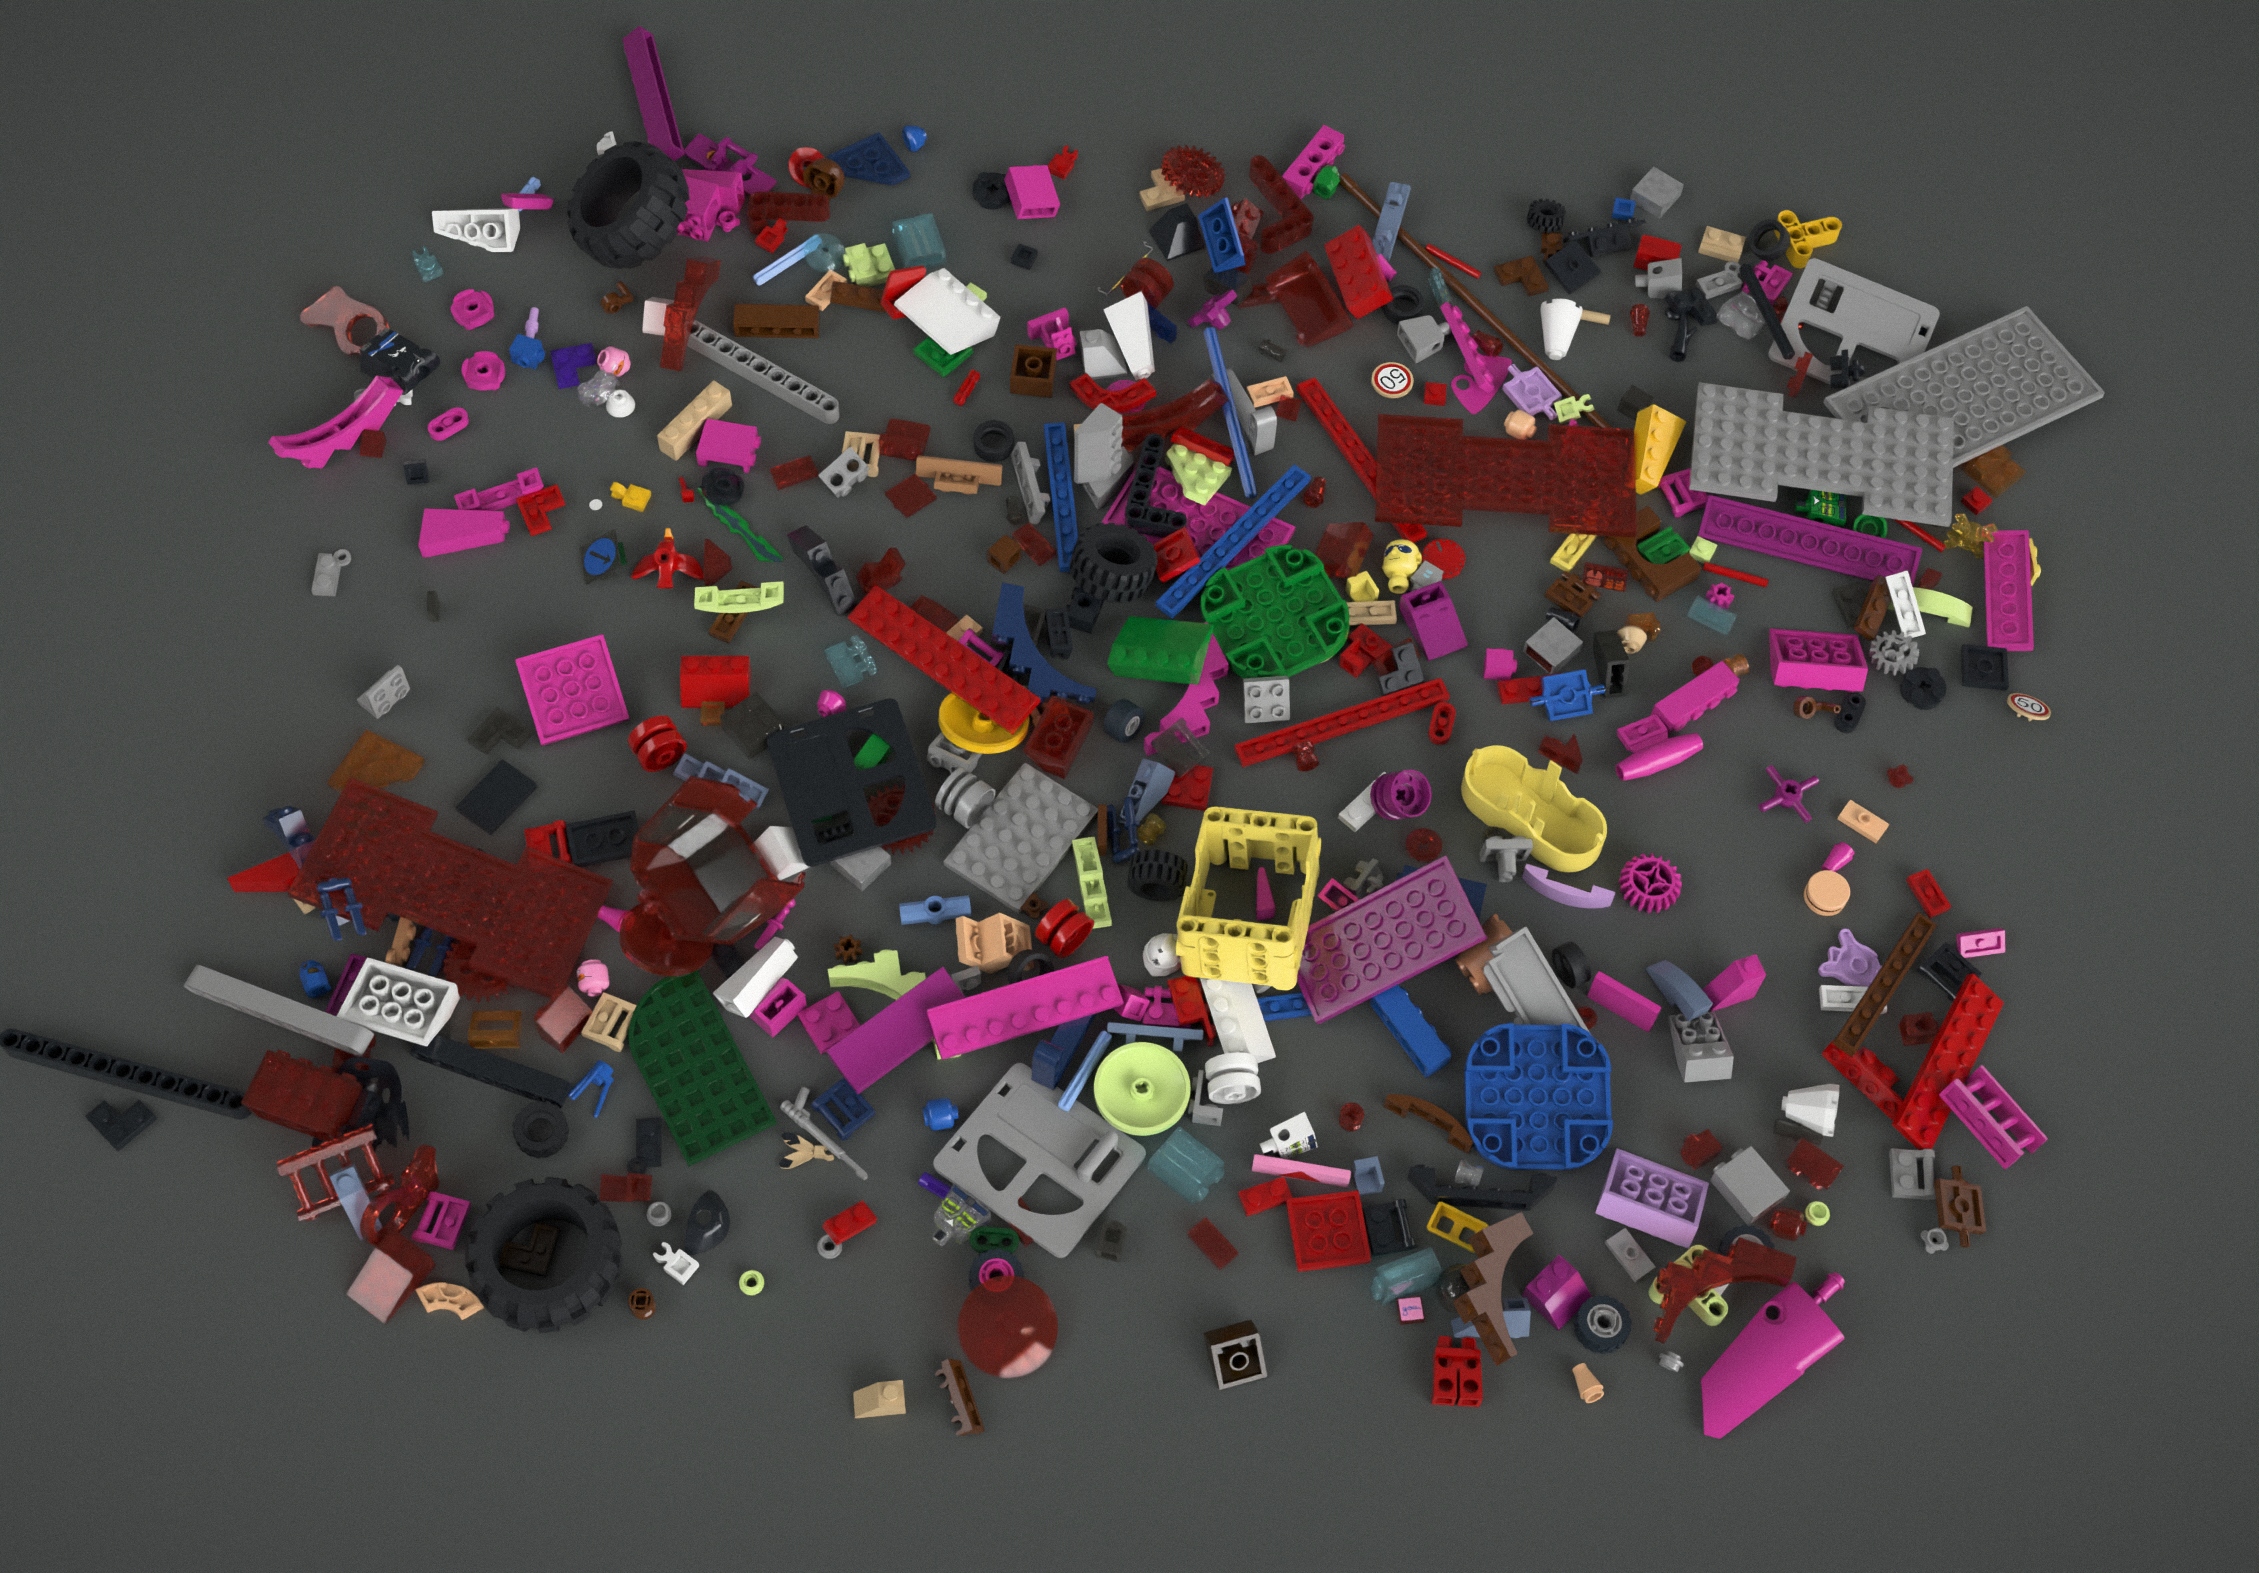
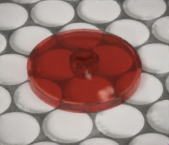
M653 899L640 903L627 912L620 926L619 942L625 956L640 969L661 976H680L698 970L709 960L714 949L715 932L710 920L694 906L673 899Z
M998 1276L981 1283L966 1297L958 1315L957 1333L964 1354L976 1368L994 1377L1015 1378L1034 1371L1049 1357L1057 1339L1058 1320L1050 1298L1038 1285L1018 1276Z

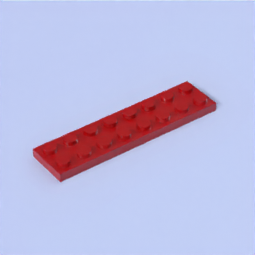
M1974 973L1967 974L1892 1123V1126L1918 1150L1933 1148L1951 1111V1108L1939 1094L1957 1078L1963 1084L1965 1083L2004 1004Z

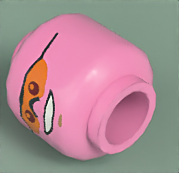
M612 346L601 350L597 358L600 370L615 377L622 376L629 370L631 365L628 353Z
M600 960L584 961L582 966L577 969L579 990L588 993V996L591 997L601 995L602 991L609 987L607 966L601 963Z

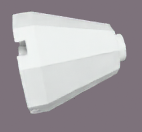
M1825 1084L1791 1090L1788 1093V1097L1783 1096L1781 1110L1786 1111L1787 1118L1821 1135L1833 1137L1840 1085Z

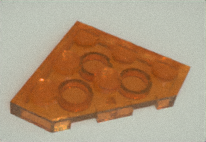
M365 730L327 781V784L330 788L346 796L357 794V791L369 788L374 790L389 786V783L412 780L425 763L423 757L371 731Z

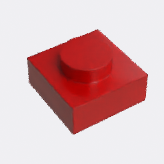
M1426 382L1424 404L1445 406L1447 384Z
M1976 486L1962 498L1961 503L1977 516L1991 504L1993 499Z

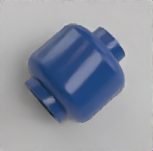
M947 1097L928 1100L926 1107H922L925 1126H929L933 1131L952 1128L954 1126V1119H959L957 1104L952 1105L951 1100Z

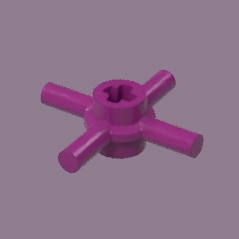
M1773 765L1768 766L1765 771L1777 787L1775 789V796L1758 805L1759 810L1763 813L1778 804L1783 808L1793 807L1804 823L1809 822L1812 817L1800 801L1803 796L1802 792L1819 783L1818 778L1814 775L1801 783L1794 780L1784 781Z

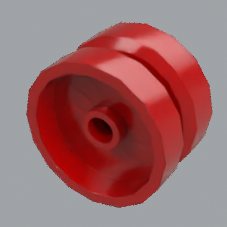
M665 715L651 717L643 721L633 729L627 740L631 751L637 756L643 770L647 772H657L672 766L683 756L687 749L686 741L681 733L677 732L676 725L670 717Z
M1067 898L1057 903L1043 917L1037 926L1035 937L1044 945H1050V951L1058 958L1063 959L1071 955L1087 939L1093 929L1094 920L1084 912L1079 913V907Z

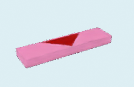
M1258 1154L1254 1155L1252 1165L1253 1172L1347 1188L1351 1175L1350 1170Z

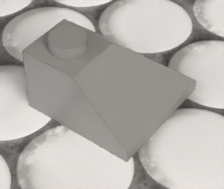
M1101 329L1080 331L1079 348L1084 374L1087 373L1092 379L1127 376L1124 355L1115 336Z

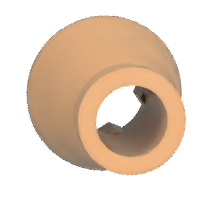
M1585 1363L1578 1364L1572 1369L1581 1399H1584L1586 1403H1592L1604 1395L1603 1385L1591 1373Z

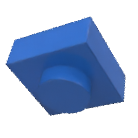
M1616 197L1612 218L1620 220L1633 218L1636 201Z

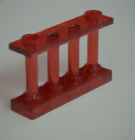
M373 1124L277 1162L276 1168L280 1177L287 1175V1177L291 1178L303 1209L297 1211L298 1221L304 1219L306 1222L314 1220L320 1216L319 1213L342 1205L334 1190L324 1162L326 1158L335 1156V1158L339 1159L342 1168L352 1164L348 1153L349 1149L359 1146V1148L363 1149L375 1179L364 1184L368 1194L376 1190L378 1193L391 1188V1184L395 1183L393 1173L384 1176L372 1147L373 1140L377 1139ZM309 1165L315 1168L327 1199L312 1204L300 1175L301 1168Z

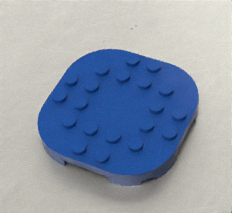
M1506 1023L1489 1029L1477 1039L1467 1055L1464 1067L1466 1131L1473 1140L1472 1146L1482 1158L1497 1167L1509 1170H1573L1587 1165L1605 1149L1613 1129L1610 1091L1611 1064L1605 1048L1590 1035V1032L1571 1024L1514 1025V1023Z

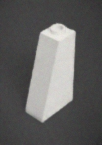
M1139 292L1103 309L1135 380L1146 379L1151 373L1155 372L1148 306L1142 292Z
M774 937L716 989L713 994L725 1010L747 1018L798 958L793 951L795 949L793 944L788 939Z

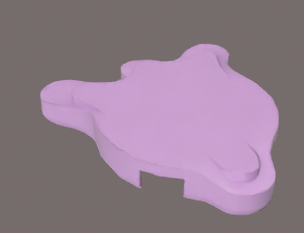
M1842 929L1838 934L1841 948L1834 946L1829 948L1827 953L1828 961L1819 966L1818 973L1822 977L1836 978L1846 986L1868 987L1881 968L1877 959L1878 955L1869 947L1858 943L1849 929Z

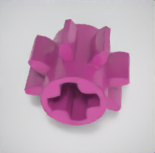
M1723 582L1716 586L1712 584L1710 591H1707L1705 598L1710 599L1708 606H1712L1717 611L1724 607L1728 609L1730 602L1733 601L1735 596L1730 594L1732 587H1728Z

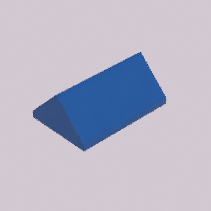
M1223 198L1198 215L1214 273L1245 265L1244 254L1228 198Z

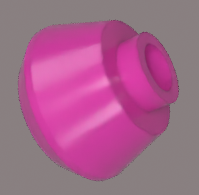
M830 689L823 690L817 703L818 712L823 717L846 711V702L837 692Z

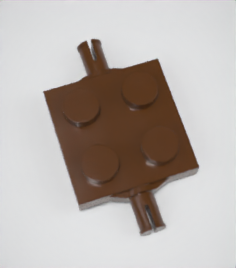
M1955 1165L1951 1167L1953 1180L1939 1178L1934 1181L1939 1228L1958 1232L1960 1247L1967 1248L1971 1246L1969 1233L1981 1235L1986 1232L1982 1191L1980 1185L1964 1181L1962 1178V1167Z

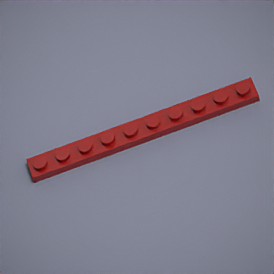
M1314 377L1297 384L1296 390L1401 537L1413 543L1426 538L1427 532L1318 380Z
M1438 678L1235 744L1234 750L1243 768L1448 701L1450 695L1442 679Z

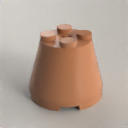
M1496 913L1490 916L1482 925L1488 939L1460 952L1457 955V959H1455L1465 977L1471 976L1468 979L1479 995L1494 991L1483 974L1485 962L1493 958L1488 946L1513 933L1503 920L1499 921Z

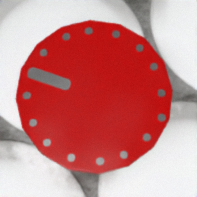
M1436 539L1428 543L1422 554V563L1426 560L1443 571L1442 579H1451L1459 575L1466 559L1461 546L1448 539Z

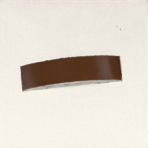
M1387 1095L1384 1108L1404 1119L1410 1111L1449 1133L1447 1143L1467 1154L1470 1152L1473 1144L1472 1138L1465 1128L1449 1113L1428 1101L1413 1096Z

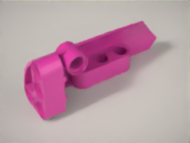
M1795 1281L1760 1307L1758 1313L1700 1379L1704 1435L1721 1439L1805 1373L1804 1370L1845 1339L1827 1314ZM1768 1306L1776 1308L1778 1315L1775 1320H1771L1766 1316Z

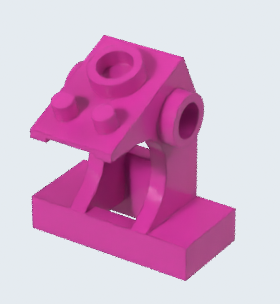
M1066 308L1027 322V334L1030 340L1041 337L1045 347L1057 348V360L1075 354L1077 343L1072 335L1071 327H1068L1069 313Z

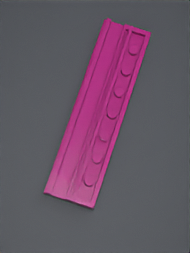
M1104 956L930 1008L926 1013L941 1060L1122 1006L1124 1002L1108 956Z

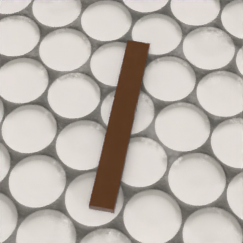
M1920 912L1914 915L1832 1044L1853 1057L1937 927L1936 923Z

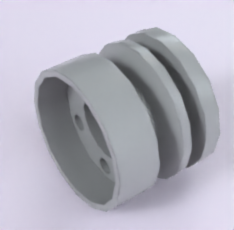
M961 767L955 770L943 783L936 796L935 806L944 810L948 815L954 814V819L969 829L993 802L995 789L982 780L977 781L975 775L969 774L968 770Z

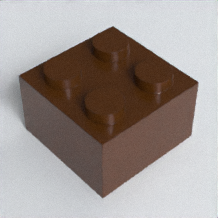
M1015 344L1010 375V394L1052 398L1057 367V348Z

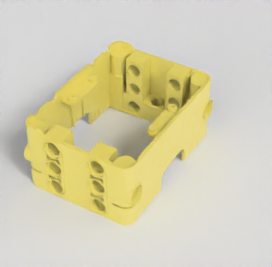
M1210 807L1205 810L1195 848L1196 865L1191 887L1186 886L1177 921L1176 955L1180 956L1182 972L1185 975L1268 985L1278 990H1290L1296 985L1313 907V898L1320 874L1321 838L1318 837L1317 821L1313 817L1225 807ZM1229 854L1230 868L1248 870L1251 857L1275 860L1276 873L1294 875L1296 863L1299 862L1301 872L1306 874L1305 885H1302V899L1294 900L1292 903L1288 925L1281 926L1245 922L1240 919L1212 918L1216 892L1204 889L1210 862L1215 865H1221L1226 862Z

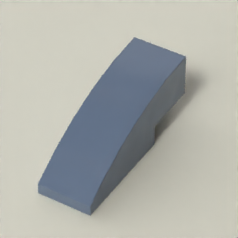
M1663 960L1646 968V971L1671 1007L1677 1005L1688 1021L1706 1014L1713 1005L1695 981L1671 962Z

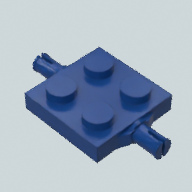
M1586 669L1541 677L1542 696L1530 697L1529 701L1538 700L1537 702H1531V707L1544 704L1548 721L1593 714L1592 695L1604 694L1605 689L1597 691L1596 689L1605 687L1603 684L1591 686L1587 680Z

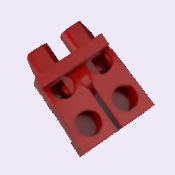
M1439 1336L1433 1353L1431 1404L1454 1406L1457 1399V1406L1480 1407L1483 1400L1481 1350L1477 1349L1475 1338H1462L1461 1348H1452V1337Z

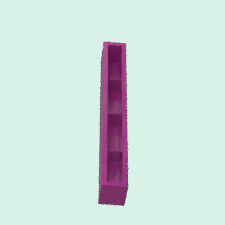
M638 26L623 38V43L628 59V67L632 74V82L636 90L635 94L640 105L639 110L644 121L643 125L648 136L647 141L663 151L673 161H676L685 153L654 36L643 27Z

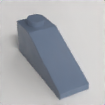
M352 1163L330 1173L331 1182L360 1241L383 1232L384 1228L355 1164Z

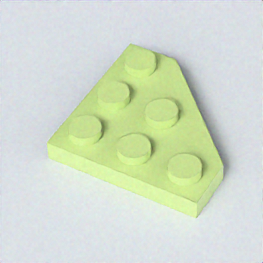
M1175 443L1165 456L1167 465H1171L1173 469L1172 474L1183 487L1182 492L1185 497L1204 506L1227 480L1232 471L1231 467L1225 466L1222 462H1216L1201 453H1196L1183 445Z

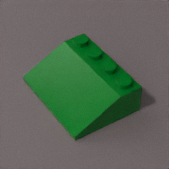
M1129 616L1112 645L1107 664L1113 675L1117 677L1198 685L1214 625Z

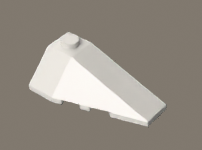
M488 208L432 211L435 233L465 241L470 245L479 246L491 252H512L514 250L520 231L519 209Z

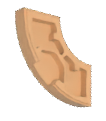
M438 1282L415 1289L428 1313L437 1309H446L453 1311L464 1320L484 1308L479 1298L463 1286Z

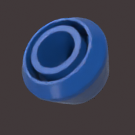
M904 126L902 136L905 145L909 151L917 152L925 144V140H927L926 133L919 126Z

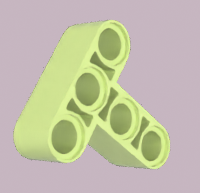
M1702 1245L1691 1247L1658 1275L1649 1288V1297L1658 1304H1664L1678 1294L1703 1322L1710 1326L1720 1324L1728 1313V1305L1725 1300L1700 1275L1711 1257L1709 1250ZM1692 1256H1698L1702 1263H1696ZM1674 1271H1681L1685 1278L1677 1277ZM1657 1286L1665 1287L1667 1293L1658 1291ZM1692 1289L1699 1290L1702 1293V1297L1695 1296ZM1709 1308H1716L1720 1315H1713Z

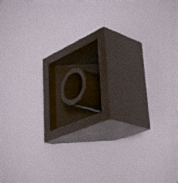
M1252 1320L1204 1332L1208 1357L1219 1390L1267 1377L1260 1335Z

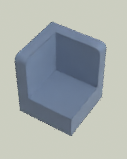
M1378 1156L1354 1160L1352 1172L1359 1195L1363 1196L1382 1192L1385 1183Z

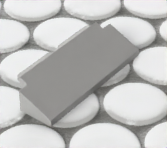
M1526 926L1488 946L1493 958L1485 962L1483 974L1504 1009L1508 1012H1515L1517 1017L1514 1019V1025L1571 1024L1589 1032Z

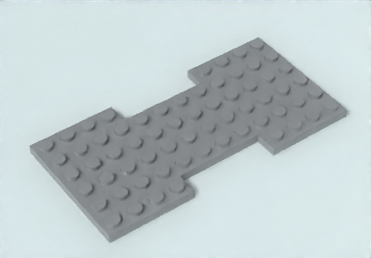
M1698 383L1689 490L1775 502L1778 485L1863 497V515L1950 526L1952 518L1954 418L1869 406L1866 413V423L1783 411L1784 394Z

